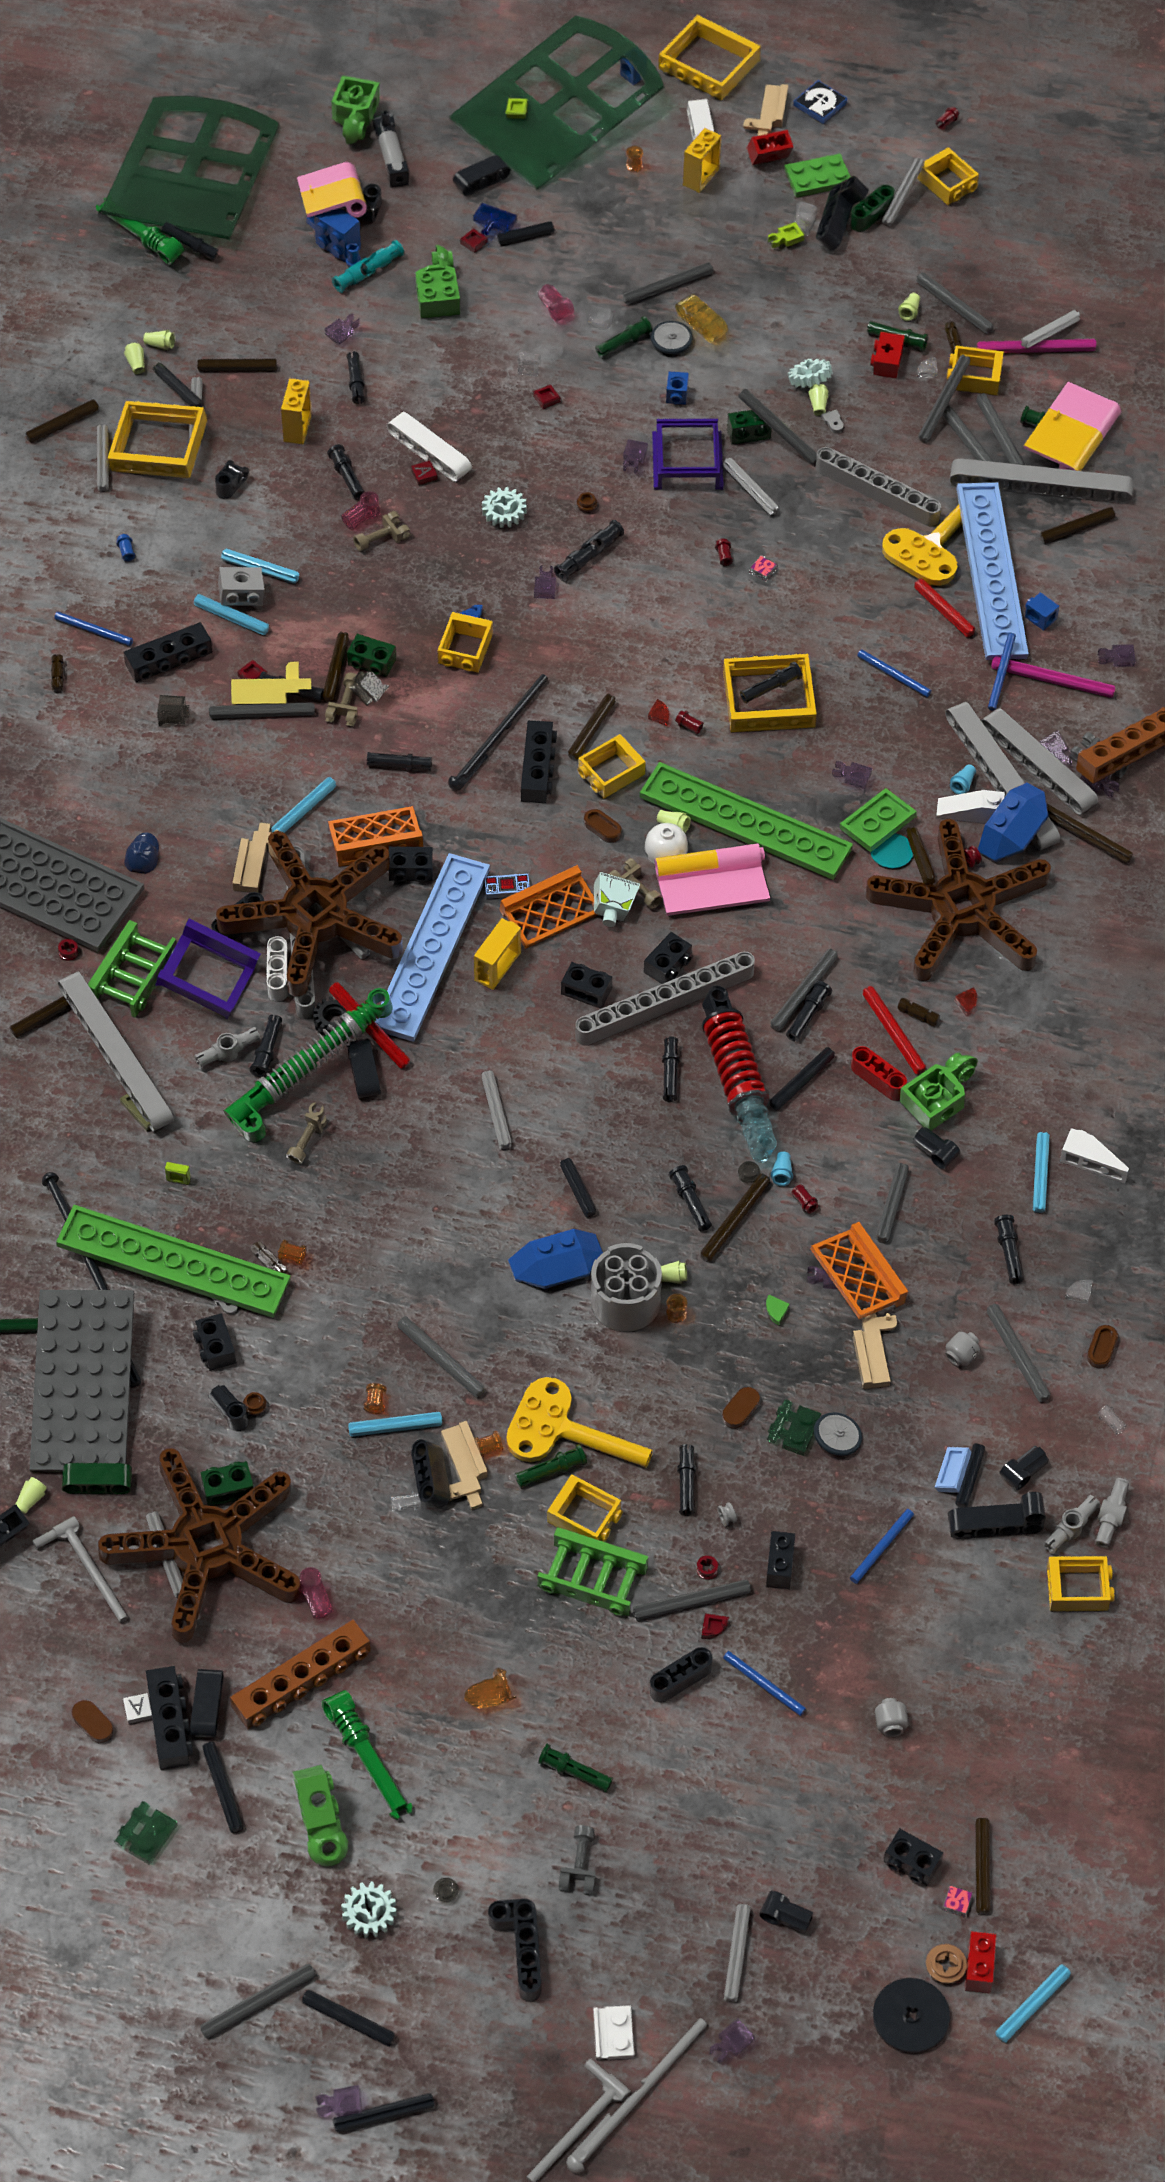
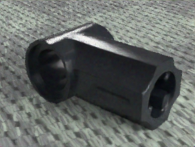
M927 1127L919 1129L913 1138V1143L930 1155L932 1162L940 1169H945L960 1155V1149L953 1141L949 1139L944 1141Z
M218 1385L213 1388L208 1395V1400L227 1420L229 1428L234 1431L245 1429L249 1423L245 1404L238 1401L225 1385Z
M1034 1446L1017 1460L1011 1459L1000 1470V1475L1018 1491L1029 1482L1033 1474L1048 1464L1049 1459L1041 1447Z
M770 1891L759 1912V1916L770 1924L779 1925L781 1923L805 1934L814 1912L791 1903L785 1895L777 1891Z

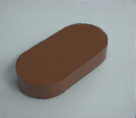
M591 809L584 814L585 827L603 841L613 843L621 838L622 829L620 824L601 810Z
M1102 1325L1095 1330L1087 1354L1088 1363L1092 1367L1104 1368L1110 1363L1118 1339V1333L1115 1328L1109 1325Z
M744 1387L731 1399L722 1413L723 1423L727 1427L739 1428L752 1415L760 1401L757 1390L751 1387Z
M82 1700L73 1706L72 1716L74 1722L92 1741L104 1743L112 1737L113 1727L111 1721L94 1703Z

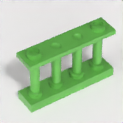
M129 920L89 981L88 986L97 999L105 993L129 1003L131 1016L136 1018L139 1011L144 1010L147 999L155 988L158 974L164 969L176 947V939L172 937L168 945L164 946L144 938L138 932L137 923ZM138 944L160 953L161 956L155 963L130 953L129 950L133 945ZM122 961H129L151 971L147 978L143 979L119 969ZM117 977L140 988L136 995L133 996L109 986L108 983L111 978Z
M557 1527L554 1534V1546L558 1550L548 1575L541 1572L538 1573L537 1587H540L547 1593L555 1592L607 1609L615 1615L629 1616L631 1602L627 1601L626 1598L635 1575L638 1573L645 1575L648 1568V1556ZM570 1551L581 1555L571 1582L557 1578L565 1556ZM590 1559H596L604 1563L594 1589L580 1585ZM615 1566L626 1569V1574L617 1597L603 1593L611 1570Z

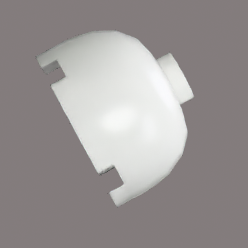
M661 823L654 826L648 832L645 841V852L648 855V859L655 864V858L687 854L688 841L684 831L672 823Z

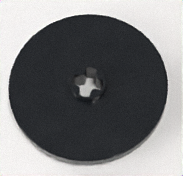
M902 1978L891 1982L878 1994L873 2007V2022L879 2036L890 2047L905 2053H920L935 2047L944 2038L949 2027L950 2010L945 1997L934 1985L918 1978ZM907 2011L910 2013L916 2012V2020L911 2017L907 2019Z

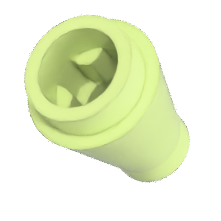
M911 293L899 306V316L903 320L910 321L917 316L920 302L918 294Z
M169 330L145 333L144 344L164 350L172 349L175 344V335Z
M139 343L128 344L125 347L124 355L133 373L141 374L145 371L144 349Z
M815 384L809 391L813 411L817 416H822V414L826 413L829 391L823 384Z
M660 810L657 815L658 823L675 824L684 833L689 829L691 819L686 813Z
M676 1261L661 1266V1281L679 1284L682 1281H687L686 1263Z
M33 1477L29 1481H25L16 1505L23 1514H26L45 1495L44 1491L47 1487Z

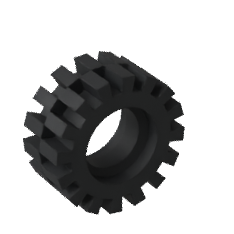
M333 996L329 997V1001H326L325 998L322 999V1004L318 1002L317 1008H314L315 1029L324 1036L326 1035L323 1029L330 1033L329 1025H332L334 1028L337 1027L335 1022H328L325 1018L330 1014L342 1015L347 1011L337 1000H333Z

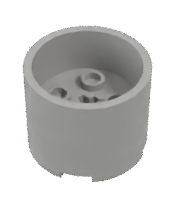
M620 1243L610 1246L597 1260L595 1259L591 1270V1307L594 1315L603 1325L616 1331L631 1332L646 1327L655 1319L661 1304L662 1270L658 1259L644 1250L642 1246L632 1243Z

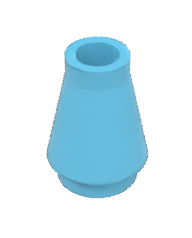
M966 765L950 780L951 790L956 794L968 792L976 774V768L972 765Z
M779 1152L777 1154L776 1162L770 1174L773 1183L778 1186H786L793 1179L791 1155L788 1152Z

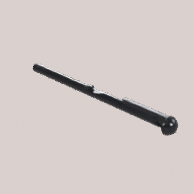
M540 675L457 776L449 778L448 785L452 790H461L489 757L486 753L499 739L504 730L510 728L515 718L548 680L546 675Z
M48 1172L42 1177V1185L49 1187L66 1222L70 1210L56 1183L59 1177L56 1173ZM81 1255L97 1289L108 1290L94 1259Z

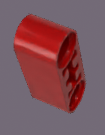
M859 1046L853 1050L851 1070L890 1100L899 1101L901 1087L907 1084L906 1076L865 1046Z

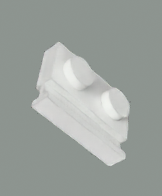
M631 2006L605 2007L604 2009L593 2008L596 2061L600 2059H634Z

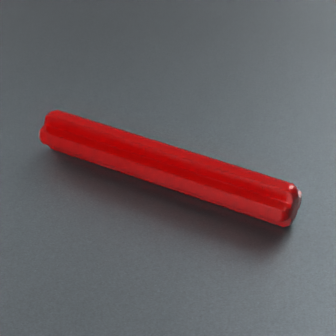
M921 578L915 582L914 588L966 637H970L975 633V627L924 579Z

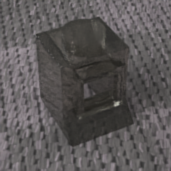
M360 671L353 678L355 682L350 686V689L368 706L372 701L377 702L390 685H383L373 672L364 673Z
M160 695L157 711L158 726L160 727L165 723L185 724V719L190 716V705H186L185 696Z

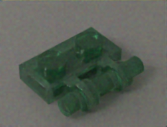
M785 1399L782 1406H779L777 1409L775 1422L771 1423L768 1429L767 1441L775 1443L777 1438L783 1439V1449L804 1456L814 1435V1425L822 1413L800 1405L795 1413L790 1410L793 1403ZM785 1420L792 1422L789 1430L783 1428Z
M142 1801L137 1808L134 1807L130 1813L131 1817L125 1826L122 1825L117 1831L118 1836L114 1843L119 1847H122L126 1840L132 1843L128 1848L129 1853L150 1865L178 1824L176 1820L157 1809L151 1817L146 1815L145 1813L150 1808V1805ZM138 1823L145 1825L138 1835L133 1832Z

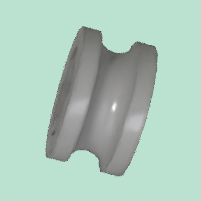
M726 1503L725 1507L721 1505L717 1507L720 1520L725 1527L729 1525V1522L733 1524L737 1522L731 1503Z

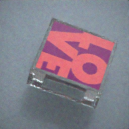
M760 555L750 566L749 573L767 582L778 569V564Z
M949 1884L942 1911L966 1918L974 1892Z

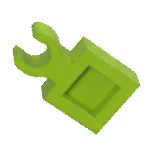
M794 222L778 228V233L769 234L768 242L773 241L772 248H777L783 243L788 247L804 241L805 235L797 223Z

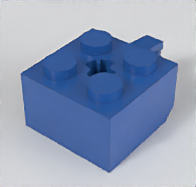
M340 208L312 217H306L307 224L315 230L316 244L320 248H324L332 253L334 257L346 262V247L349 243H357L359 250L361 249L360 221Z

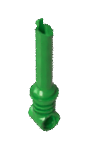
M103 198L104 202L101 206L96 205L97 213H104L139 237L142 246L148 250L152 249L166 264L171 265L185 252L177 239L174 237L168 238L156 226L147 227L112 203V198Z
M343 1690L323 1699L321 1704L326 1718L330 1722H334L335 1726L339 1729L343 1737V1745L354 1749L392 1811L389 1816L399 1820L400 1816L397 1812L404 1808L408 1814H411L412 1803L407 1804L370 1743V1728L361 1722L360 1717L355 1712V1704L349 1692Z

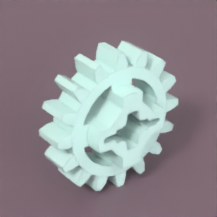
M807 359L805 362H800L801 364L794 365V368L789 369L788 376L791 385H795V387L801 385L802 388L808 386L811 388L815 384L819 385L820 382H826L827 378H831L833 372L829 361L826 362L825 359L821 361L819 359L815 361Z
M508 487L505 488V491L497 488L496 493L491 490L490 496L485 495L484 501H482L483 516H486L487 522L492 520L493 526L499 523L500 528H503L504 524L511 527L513 522L518 525L519 519L523 520L524 514L527 513L526 499H523L522 493L516 495V489L510 492Z
M363 1882L360 1883L359 1890L352 1887V1896L345 1894L344 1899L346 1903L341 1905L344 1912L342 1918L343 1921H348L346 1923L348 1930L355 1927V1935L362 1931L365 1938H368L369 1932H373L374 1936L378 1937V1930L380 1929L386 1933V1924L393 1925L394 1919L391 1916H396L397 1914L396 1908H393L396 1906L395 1899H390L391 1891L383 1892L382 1884L378 1888H374L373 1882H370L369 1887H365ZM366 1903L372 1911V1916H370V1912L366 1909Z

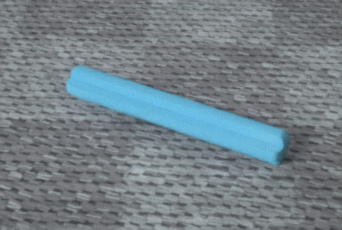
M225 549L221 555L223 561L242 567H261L263 574L293 584L298 582L299 579L297 571L236 551Z
M197 594L194 599L195 606L261 635H266L269 631V624L226 605H221V603L206 596Z
M327 777L272 826V832L278 830L285 833L336 787V781L331 777Z
M1039 1132L1037 1134L1033 1211L1035 1213H1043L1046 1208L1050 1136L1047 1132Z
M440 1412L350 1422L348 1428L350 1436H360L442 1425V1416Z
M1060 1965L997 2029L996 2036L1002 2042H1007L1070 1977V1970L1065 1965Z

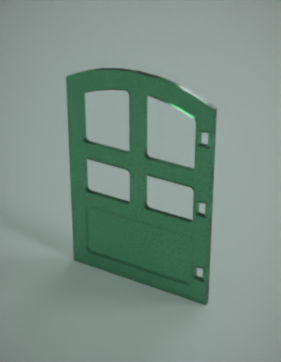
M575 15L449 116V120L491 154L499 155L513 172L534 189L538 190L664 89V83L651 60L631 40L604 24ZM577 33L594 38L612 47L610 51L576 77L549 57L551 53ZM622 58H626L639 73L645 85L614 108L587 86ZM534 67H538L563 87L545 103H539L515 84L516 81ZM639 95H645L641 100H636ZM509 98L528 99L526 119L506 117ZM572 98H577L602 118L582 135L575 132L554 115L557 110ZM597 129L601 130L595 137L592 135ZM555 164L557 167L549 172L548 169Z
M194 96L153 97L102 206L101 214L163 226L165 221H168L187 232L230 240L277 133L279 122L251 108L218 99ZM199 111L207 112V115L195 142L189 143L153 135L163 112ZM223 116L242 121L261 130L250 154L209 146ZM262 137L268 138L267 142L261 141ZM146 149L188 156L182 171L179 173L139 165ZM203 160L244 168L237 184L196 177ZM245 176L251 177L250 181L244 180ZM228 215L234 216L232 221L227 220Z

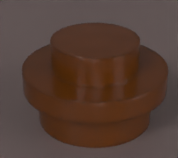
M584 492L577 499V507L584 512L593 511L597 507V499L592 493Z
M258 1392L249 1393L243 1400L247 1413L250 1415L263 1413L267 1406L265 1397Z

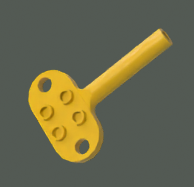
M959 505L930 535H920L915 531L905 528L894 529L887 533L882 543L884 557L914 577L924 579L930 585L940 586L952 581L957 573V561L955 556L945 550L942 545L962 525ZM890 540H897V541H899V543L893 544V543H891V542H889V541H890ZM948 570L950 573L943 574L940 571Z
M540 1378L529 1385L508 1428L506 1436L508 1450L514 1457L526 1462L539 1461L546 1457L552 1450L555 1442L561 1438L646 1468L653 1453L652 1449L569 1420L567 1415L572 1403L570 1389L557 1378ZM553 1386L558 1388L559 1391L556 1394H549L546 1389ZM522 1445H529L532 1447V1450L524 1453L519 1448Z

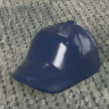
M144 832L133 840L126 850L124 865L129 871L145 874L155 869L159 858L157 838L151 833Z

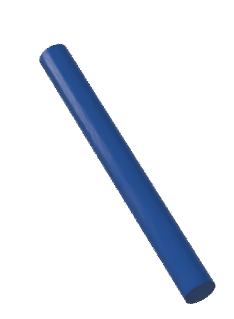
M58 611L55 613L54 619L128 646H131L133 643V638Z
M1011 632L1007 635L988 704V709L995 711L1016 638V634Z
M861 649L858 652L857 657L925 697L931 694L929 688Z
M910 1509L904 1511L851 1575L850 1580L853 1583L857 1584L914 1516Z
M730 1651L725 1653L723 1657L725 1661L799 1716L803 1715L806 1710L803 1705Z

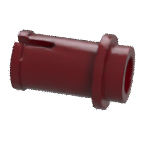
M948 107L945 113L936 120V125L941 122L938 128L945 130L950 123L958 120L959 111L955 107Z
M725 538L719 539L716 542L715 550L719 554L720 565L729 566L733 563L730 551L731 543Z
M681 710L675 719L678 726H684L695 732V734H699L704 725V722L690 716L688 711Z
M802 1184L797 1185L792 1190L791 1194L802 1205L801 1209L804 1212L813 1213L818 1208V1200L812 1197Z

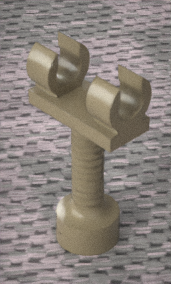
M392 511L388 515L382 516L384 528L366 536L363 533L355 535L353 541L357 550L361 552L369 547V543L389 534L396 543L400 542V540H406L411 536L408 532L411 530L407 525H402L397 529L395 526L400 523L398 519L400 516L396 511Z
M347 673L345 675L343 685L346 688L341 704L328 703L325 721L334 722L336 714L346 716V725L355 726L358 709L357 707L349 706L353 691L360 686L361 677L355 673Z
M629 858L624 862L626 864L624 869L627 872L621 876L616 870L608 873L609 875L639 883L638 892L645 897L644 903L650 909H655L662 902L663 896L658 891H650L636 879L641 875V866L637 865L634 859Z
M316 1102L309 1106V1113L306 1112L305 1114L307 1127L296 1147H290L286 1154V1157L296 1164L303 1163L306 1157L304 1149L314 1131L321 1134L322 1128L327 1124L323 1105L320 1112L313 1113L317 1106Z

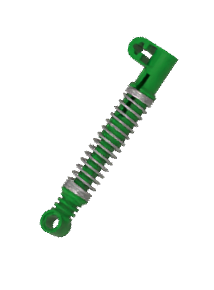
M376 988L368 994L367 1000L364 1001L365 1004L361 1003L360 1007H356V1010L346 1011L340 1015L341 1024L334 1020L337 1027L334 1028L332 1025H329L330 1033L326 1029H323L326 1035L324 1037L317 1033L320 1039L318 1042L315 1038H312L313 1046L306 1042L308 1050L301 1046V1051H295L296 1055L293 1057L289 1055L290 1059L288 1061L283 1060L284 1064H278L279 1068L276 1070L272 1068L273 1072L271 1074L266 1073V1078H259L252 1089L223 1110L229 1121L245 1139L254 1143L261 1141L265 1137L266 1128L261 1116L258 1114L261 1109L268 1104L272 1105L280 1100L282 1093L287 1094L288 1089L294 1088V1084L299 1085V1080H305V1075H311L310 1071L316 1072V1067H322V1062L327 1063V1057L332 1059L333 1053L339 1054V1049L344 1050V1044L350 1045V1040L356 1041V1038L361 1037L365 1033L367 1025L375 1022L376 1018H385L392 1013L393 1005L390 995L385 989ZM378 1002H384L381 1005H376ZM250 1119L252 1126H248L247 1120Z

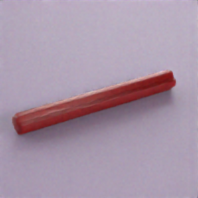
M336 982L331 985L329 992L347 1011L356 1010V1007H360L340 983ZM376 1022L367 1025L365 1031L401 1069L406 1067L410 1062L408 1056Z
M869 986L865 988L863 996L914 1073L919 1075L925 1072L926 1065L874 987Z

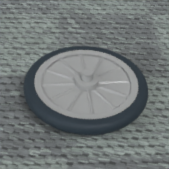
M678 321L662 322L655 326L651 332L653 346L667 354L681 353L687 350L693 341V334L690 328Z
M837 1412L824 1414L818 1418L814 1425V1436L817 1443L831 1454L838 1456L850 1455L856 1452L862 1443L860 1427L852 1418L845 1414Z

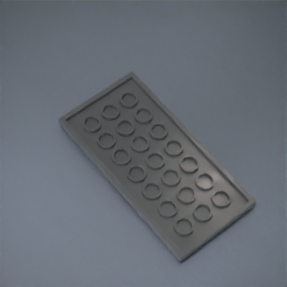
M0 818V907L99 952L145 889L144 884Z
M40 1290L30 1472L63 1473V1466L68 1463L126 1464L134 1290Z

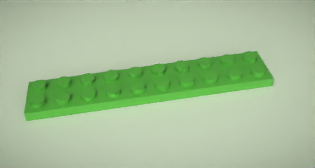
M661 762L658 763L640 791V798L672 812L686 813L691 820L750 845L759 844V847H763L766 852L834 880L853 849V843Z
M73 1205L56 1241L57 1247L272 1318L275 1317L290 1282V1275L77 1205Z

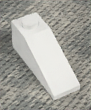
M981 790L938 798L936 818L986 823L1004 799L1005 792Z
M1071 1128L1062 1149L1060 1162L1125 1184L1129 1168L1093 1135L1083 1130Z

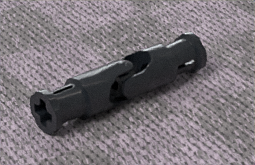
M616 520L610 521L609 526L604 530H599L584 542L581 549L573 551L566 557L564 562L555 565V575L562 581L568 580L569 575L574 571H579L590 559L595 558L608 548L615 538L624 535L623 526Z

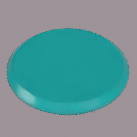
M897 833L870 852L873 860L886 868L903 867L913 857L908 839Z

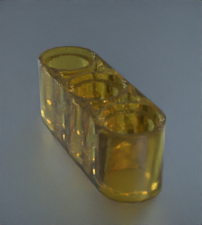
M691 294L675 304L677 314L708 342H713L728 332V326L724 319L696 295Z

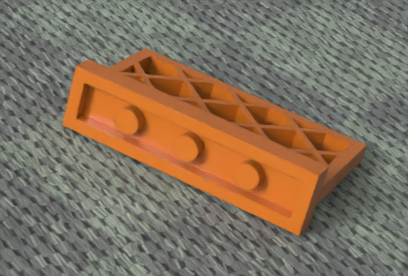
M413 806L328 821L338 867L351 865L371 848L378 845L384 846L388 850L389 847H423V836L419 829ZM410 815L407 821L399 819L401 816ZM382 819L389 820L386 825L378 823ZM359 823L368 824L364 829L357 827ZM394 823L402 826L398 831L390 828ZM345 827L346 829L341 833L334 828ZM373 827L380 829L377 834L369 832ZM406 829L412 830V832L403 833ZM351 831L359 833L356 838L348 836ZM386 832L391 834L390 836L382 837ZM364 836L370 838L368 840L360 841ZM343 840H345V841H347V842H350V843L340 844Z
M578 865L501 900L499 910L503 917L506 916L508 921H512L522 927L521 942L525 949L598 915L594 910L590 912L580 910L582 901L592 904L594 908V896L582 878V871ZM579 884L583 890L582 895L570 893V888ZM555 894L565 896L563 904L551 902V896ZM567 897L580 901L577 909L565 906ZM536 903L546 905L544 913L531 910L532 905ZM548 906L561 909L558 918L546 915ZM563 910L576 914L575 918L571 921L561 919ZM521 912L527 915L525 921L521 922L515 920L512 914ZM529 915L542 918L539 927L527 924ZM544 919L556 922L555 928L552 930L542 928ZM525 928L537 931L536 937L527 940L523 934Z
M860 1222L852 1224L850 1230L811 1245L810 1250L858 1319L892 1305L899 1307L905 1303L908 1290ZM848 1239L852 1244V1249L838 1246L839 1242ZM823 1248L834 1250L833 1257L823 1255L820 1250ZM836 1252L850 1255L848 1262L836 1259ZM852 1256L861 1258L865 1263L864 1267L851 1263ZM833 1264L845 1267V1275L836 1273L832 1269ZM848 1270L862 1272L861 1278L856 1279L847 1276ZM864 1274L874 1276L877 1280L876 1284L863 1281ZM845 1282L859 1285L857 1292L847 1290L844 1286ZM861 1286L874 1290L873 1297L860 1294ZM877 1291L886 1293L890 1299L884 1301L875 1298ZM857 1299L871 1303L870 1307L861 1310L857 1304Z

